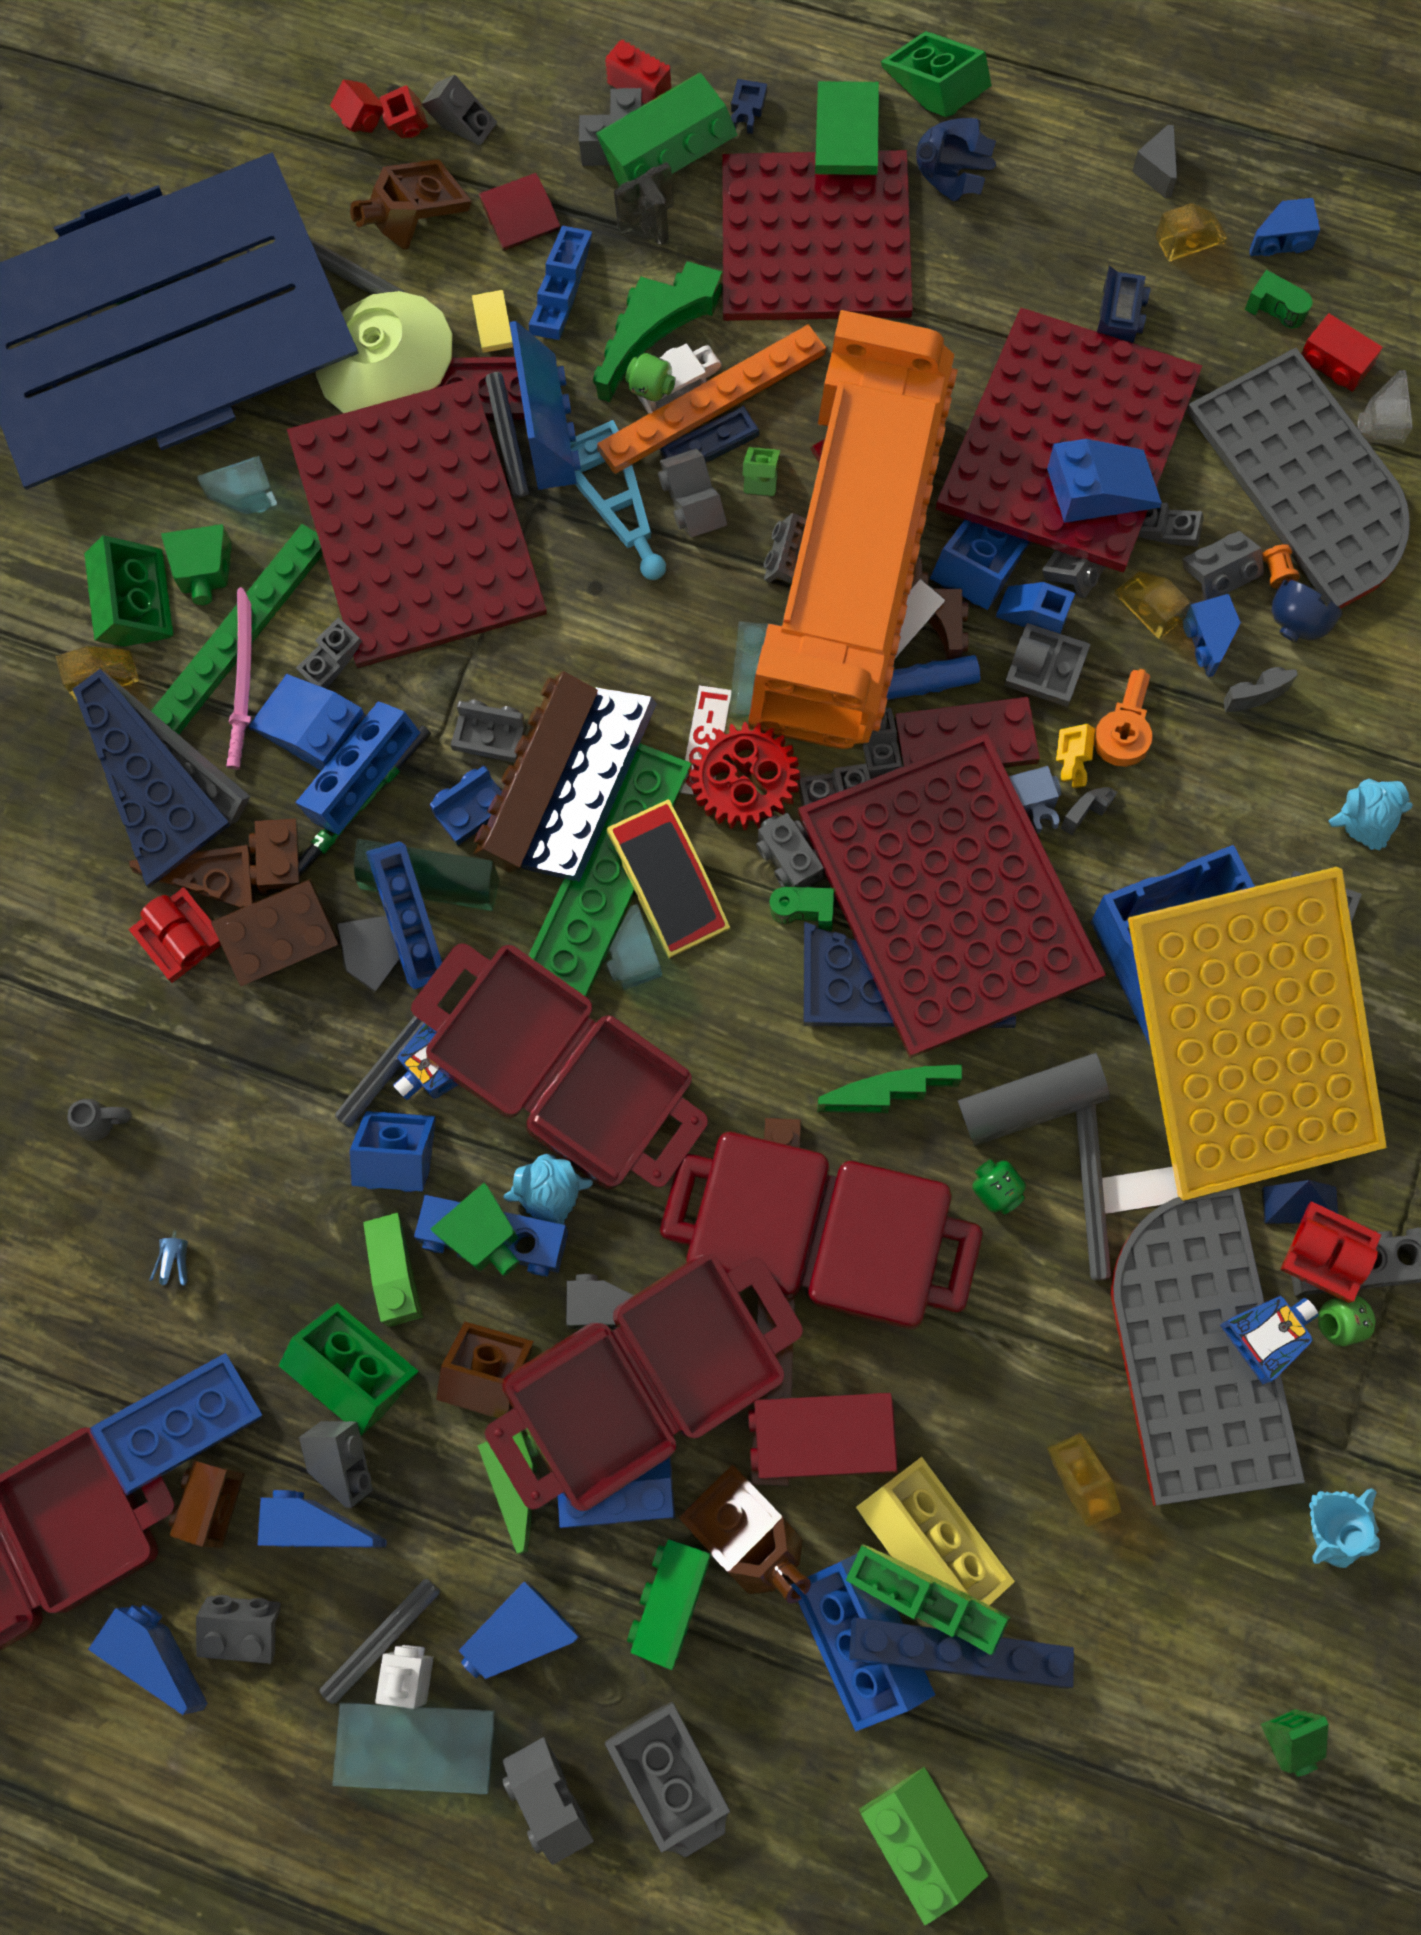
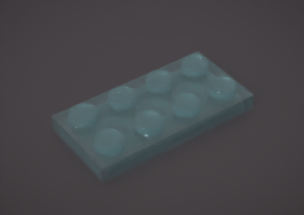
M340 1703L332 1786L488 1794L495 1711L417 1707L413 1709L391 1705Z

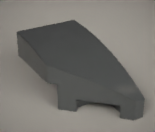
M1110 787L1087 792L1065 816L1061 829L1073 835L1089 810L1102 816L1118 792Z

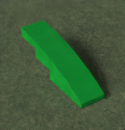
M962 1065L923 1066L887 1072L852 1082L818 1097L817 1112L888 1113L890 1099L924 1100L926 1086L959 1087L962 1080Z
M864 1544L861 1545L845 1580L910 1618H919L951 1637L958 1636L990 1655L995 1653L1011 1618L959 1589Z

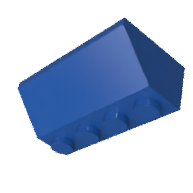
M857 1554L808 1576L807 1578L811 1581V1586L806 1595L796 1584L793 1583L791 1585L802 1598L798 1603L855 1732L908 1712L935 1696L924 1670L849 1660L851 1619L863 1618L903 1624L895 1608L845 1581Z

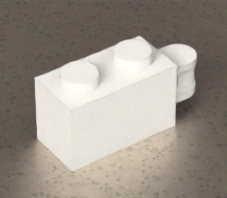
M687 343L678 348H672L660 357L670 362L672 376L676 377L672 393L670 395L665 394L657 402L640 396L637 397L650 414L705 383L706 378L717 373L722 364L708 345L693 352Z
M410 1645L395 1646L394 1652L383 1654L375 1703L413 1709L427 1704L434 1656L424 1655V1647Z

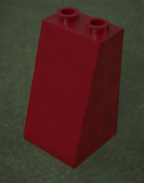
M891 1393L755 1400V1409H749L750 1433L756 1432L757 1448H751L752 1471H758L760 1479L898 1473L894 1406Z

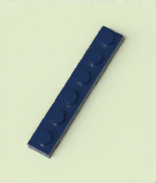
M863 1618L851 1619L849 1660L1063 1689L1073 1688L1074 1647L1001 1638L995 1653L990 1655L958 1636L951 1637L936 1628Z

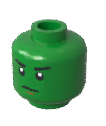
M990 1159L975 1170V1174L978 1177L972 1184V1190L990 1212L1000 1211L1003 1215L1007 1214L1025 1200L1023 1193L1026 1189V1183L1008 1161L1004 1160L994 1163Z

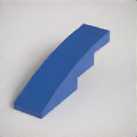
M567 226L561 227L545 263L546 275L537 293V306L529 322V332L532 335L560 340L584 270L592 239V231Z

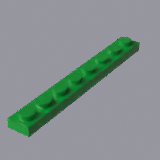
M303 524L299 526L246 592L251 603V644L323 555L317 533ZM237 605L151 710L152 713L178 735L237 663Z

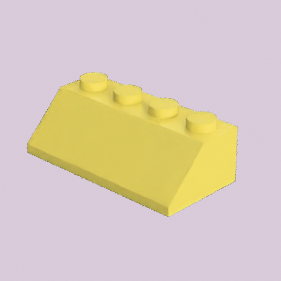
M922 1457L856 1507L891 1557L923 1571L987 1605L993 1603L1015 1582Z

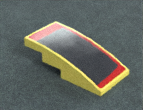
M669 799L607 828V833L622 860V866L638 895V901L668 959L730 930L729 923L707 874Z

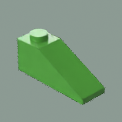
M399 1213L363 1222L372 1286L381 1323L391 1327L423 1318Z
M521 1431L512 1438L536 1477L537 1465L534 1457L539 1455V1452L529 1435L526 1436L524 1431ZM488 1442L478 1445L515 1551L517 1554H523L528 1552L532 1509L527 1508L522 1502Z

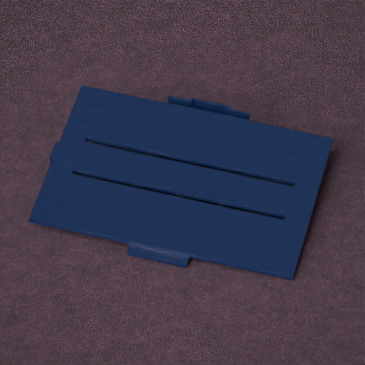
M273 152L163 196L159 185L133 196L129 192L80 212L81 217L53 227L59 236L57 240L0 262V425L23 487L26 490L156 437L161 450L180 444L236 421L232 405L359 354ZM270 240H275L273 243L253 250L251 252L249 250L250 248H253ZM245 250L247 252L244 255H241L239 257L216 265L212 268H209L199 273L197 272V270L201 268H204L218 261L241 253ZM191 272L194 273V275H192V276H189V277H187V278H185V279H182V280H180V281H177V282H175V283H172V284H170V285H167V286H165V287H162V288H160V289H158V290H155V291L150 292V293H148V294H145V293H144V292L147 291V290H150V289L155 288V287H157V286H159V285H162V284H164V283H167V282H169V281H172V280H174V279H177V278H179V277H182V276H184V275H186V274H189V273H191ZM295 287L293 291L270 300V296ZM137 294H140V295H141V296L138 297V298H135V299L130 300V301H128V302H126V303H123V304H121V305H118V306H116V307H113V308H111V309H108V310H106V311H103V312H101V313H99V314H96V315H94V316H92V314H91V313H93V312H96V311H98V310H100V309H103V308H105V307H108V306H110V305H113V304H115V303H118V302H120V301H123V300H125V299H128V298H130V297H132V296H135V295H137ZM262 299H267L266 302L217 321L216 319ZM87 315L88 317L84 320H81L79 322H76L72 325H69L67 327H64L62 329H59L57 331H54L39 338V334L44 333L46 331L69 323L83 316ZM211 320L214 322L164 343V339ZM32 337H34L35 339L8 350V348L14 344H17ZM160 342V345L143 351L141 353H138L136 355H133L131 357H128L124 360H121L114 364H111L110 362L122 356L145 348L149 345ZM105 363L107 365L102 369L84 375L80 378H77L60 386H58L57 384L61 381H64L73 376L96 368ZM51 385L53 386V389L35 395L31 398H26L29 394L47 388Z

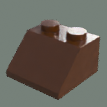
M465 1321L441 1365L436 1400L496 1418L503 1416L512 1410V1406L502 1389L503 1380L508 1374L529 1361L534 1341Z
M193 1461L192 1467L186 1469L182 1478L181 1489L184 1492L180 1505L176 1504L170 1515L169 1526L172 1527L170 1536L201 1547L222 1548L245 1474Z

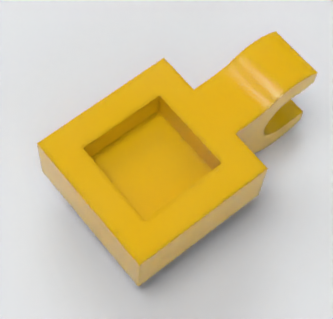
M1089 724L1060 729L1056 761L1063 765L1061 781H1072V788L1085 787L1087 784V772L1083 762L1092 760L1095 728Z

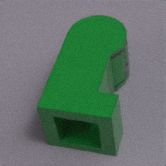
M1266 270L1250 293L1244 310L1255 316L1259 310H1262L1275 318H1279L1285 327L1298 328L1305 323L1313 302L1310 294L1305 290Z
M781 887L771 894L769 900L771 916L778 923L790 924L796 920L818 921L819 929L832 931L833 888Z

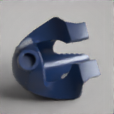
M960 118L939 123L929 128L923 134L917 146L916 159L919 170L932 186L954 202L958 201L962 194L975 193L981 195L985 181L984 177L965 172L957 176L959 170L964 168L991 170L996 166V161L991 158L996 140L987 138L980 131L981 121L977 118Z

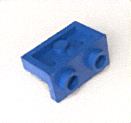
M483 766L478 770L473 769L467 772L462 777L461 782L451 789L446 788L440 791L430 803V807L436 819L458 846L477 833L483 824L487 826L492 815L488 813V808L493 798L497 794L501 795L502 791L491 778L489 770Z

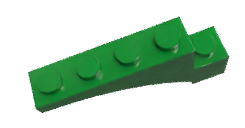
M687 261L682 273L678 272L676 274L673 286L640 276L636 287H632L628 293L625 313H620L618 316L614 339H609L606 344L605 360L602 366L598 365L595 370L593 384L596 385L598 399L607 402L611 401L634 357L638 358L657 341L676 328L706 314L713 316L723 292L722 271Z

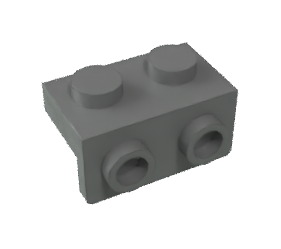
M1240 531L1229 534L1225 538L1182 558L1184 570L1202 584L1203 598L1205 600L1222 596L1264 574L1262 548Z
M470 700L468 702L458 701L457 710L459 717L451 742L452 750L515 763L518 757L514 753L515 748L521 737L525 735L527 729L524 715L512 707L504 706L498 709L488 707L485 703L477 700Z
M227 1595L207 1597L196 1616V1657L271 1664L275 1657V1621L281 1611V1603L268 1601L264 1598L250 1600L231 1598Z

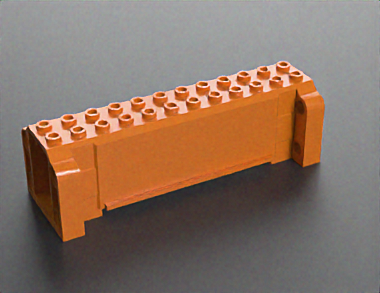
M840 311L818 418V424L828 426L783 624L778 626L768 623L764 645H762L748 727L751 730H754L755 726L760 723L764 733L773 728L775 735L778 736L783 735L787 738L837 749H849L854 744L867 743L870 740L872 731L879 732L887 704L888 688L893 676V664L900 643L901 627L906 615V603L913 582V571L919 554L920 538L925 526L926 510L932 493V482L938 465V454L944 437L945 422L952 399L951 393L958 369L952 368L955 354L944 345V338L937 331L854 312Z

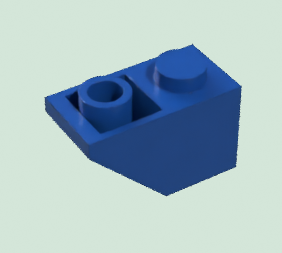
M1313 198L1281 201L1256 231L1249 250L1250 256H1271L1276 253H1301L1306 250H1312L1320 232Z
M1045 582L1008 586L996 617L1022 627H1026V624L1029 623L1061 634L1075 593Z
M1229 594L1191 604L1183 620L1184 632L1188 638H1192L1195 645L1196 661L1200 667H1204L1207 677L1215 675L1241 623Z

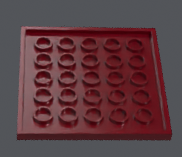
M907 150L878 151L877 175L815 174L816 152L722 154L723 321L839 319L841 310L877 318H912Z

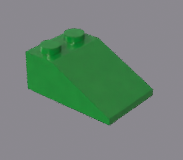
M925 31L881 61L882 68L926 110L944 117L955 114L959 108L969 101L977 99L982 92L992 86L985 51Z

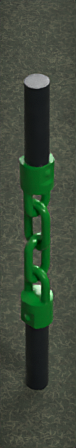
M421 725L418 728L421 733L348 824L357 816L359 811H362L372 801L385 784H389L399 774V769L431 735V732L425 726ZM321 829L310 841L311 845L299 857L300 876L321 854H325L336 842L338 834L334 833L331 836L328 833L329 830Z

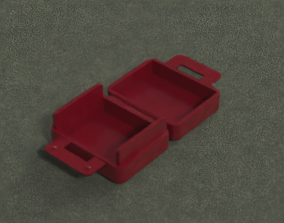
M461 943L456 945L411 1004L413 1015L437 1032L426 1047V1059L430 1065L506 1118L516 1117L523 1108L531 1113L526 1122L528 1134L562 1159L568 1160L572 1166L605 1189H614L619 1186L630 1170L655 1187L664 1186L707 1126L708 1119L706 1114L682 1097L692 1081L691 1073L687 1068L615 1017L603 1016L597 1023L590 1019L592 1004L587 997L513 945L502 946L491 961L467 944ZM466 969L476 976L477 979L452 1013L448 1014L437 1005L463 970ZM670 1114L682 1124L655 1161L643 1151Z
M725 1132L719 1137L713 1159L687 1153L675 1171L660 1226V1234L666 1240L689 1245L686 1263L698 1255L710 1254L719 1260L725 1272L728 1273L747 1260L757 1257L765 1262L785 1298L796 1296L801 1286L808 1287L811 1301L816 1306L905 1329H916L922 1324L927 1306L956 1313L963 1311L967 1306L983 1230L977 1223L948 1216L952 1192L949 1186L943 1182L856 1161L844 1162L839 1167L836 1177L829 1175V1162L822 1153L736 1132ZM696 1177L706 1179L707 1183L696 1224L694 1225L684 1222L694 1182ZM943 1238L959 1241L948 1288L932 1284ZM752 1285L747 1287L748 1289L755 1290Z
M710 1254L698 1255L618 1305L613 1312V1320L617 1328L612 1332L603 1323H590L504 1378L502 1389L513 1409L486 1427L485 1438L527 1508L538 1509L563 1493L572 1507L579 1511H587L672 1456L677 1449L676 1441L673 1437L677 1432L689 1438H699L782 1383L784 1371L775 1354L798 1340L802 1335L803 1328L762 1259L757 1257L751 1258L726 1273L715 1256ZM750 1285L754 1287L776 1325L775 1328L764 1335L738 1294ZM524 1429L551 1472L540 1480H537L512 1438Z
M88 1427L73 1432L0 1474V1651L40 1627L43 1615L39 1605L46 1612L52 1614L68 1612L152 1563L158 1555V1546L149 1527L169 1516L174 1509V1501L162 1476L141 1487L148 1502L138 1506L132 1493L126 1496Z

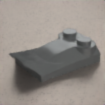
M673 1701L647 1714L605 1741V1745L661 1853L671 1851L687 1857L725 1834V1823L730 1809Z

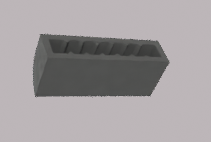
M1094 1053L958 1100L973 1146H977L1110 1100V1093L1098 1055Z

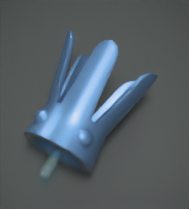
M176 1230L173 1231L172 1238L159 1240V1257L149 1281L153 1280L162 1258L159 1278L162 1286L166 1285L169 1280L174 1258L177 1259L180 1283L184 1286L187 1283L186 1253L188 1241L177 1239Z

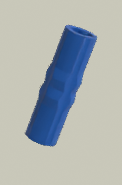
M971 655L896 669L893 671L886 698L889 700L910 695H924L929 692H940L948 688L980 683V669L977 657Z

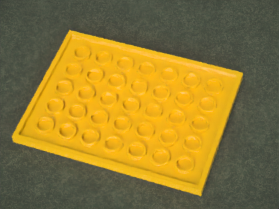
M1333 867L1128 917L1177 1195L1181 1200L1204 1196L1387 1148L1342 868Z

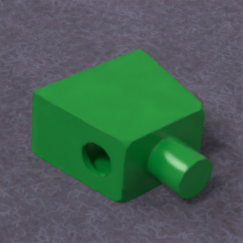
M224 525L161 533L173 578L181 592L192 593V602L194 604H210L212 602V589L224 588L228 585L232 543Z
M485 1183L480 1185L430 1228L441 1241L479 1272L492 1263L502 1276H506L520 1263L508 1248L519 1237Z

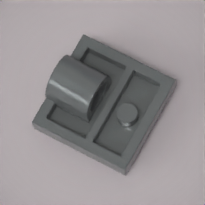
M1027 623L1017 646L1004 686L1068 707L1091 644Z

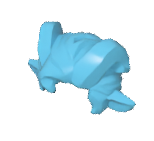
M1366 779L1359 784L1358 788L1348 791L1347 802L1341 809L1342 811L1329 819L1331 827H1345L1349 837L1362 842L1363 845H1367L1371 850L1374 848L1381 850L1382 847L1387 846V841H1389L1391 835L1398 827L1401 814L1409 811L1413 804L1408 802L1410 800L1409 794L1402 782H1377L1372 779Z
M543 1154L534 1163L516 1169L511 1191L504 1194L503 1198L507 1202H520L526 1209V1213L531 1214L534 1218L563 1225L564 1219L567 1218L568 1213L576 1205L578 1191L588 1189L592 1186L593 1181L577 1175L568 1160L556 1159L551 1154Z
M1367 1489L1359 1498L1345 1491L1341 1493H1324L1320 1491L1317 1495H1312V1502H1310L1309 1507L1311 1508L1312 1533L1317 1543V1548L1313 1554V1562L1315 1564L1324 1561L1336 1567L1346 1568L1360 1556H1369L1378 1551L1380 1539L1376 1535L1379 1532V1528L1372 1511L1374 1498L1377 1494L1374 1489Z

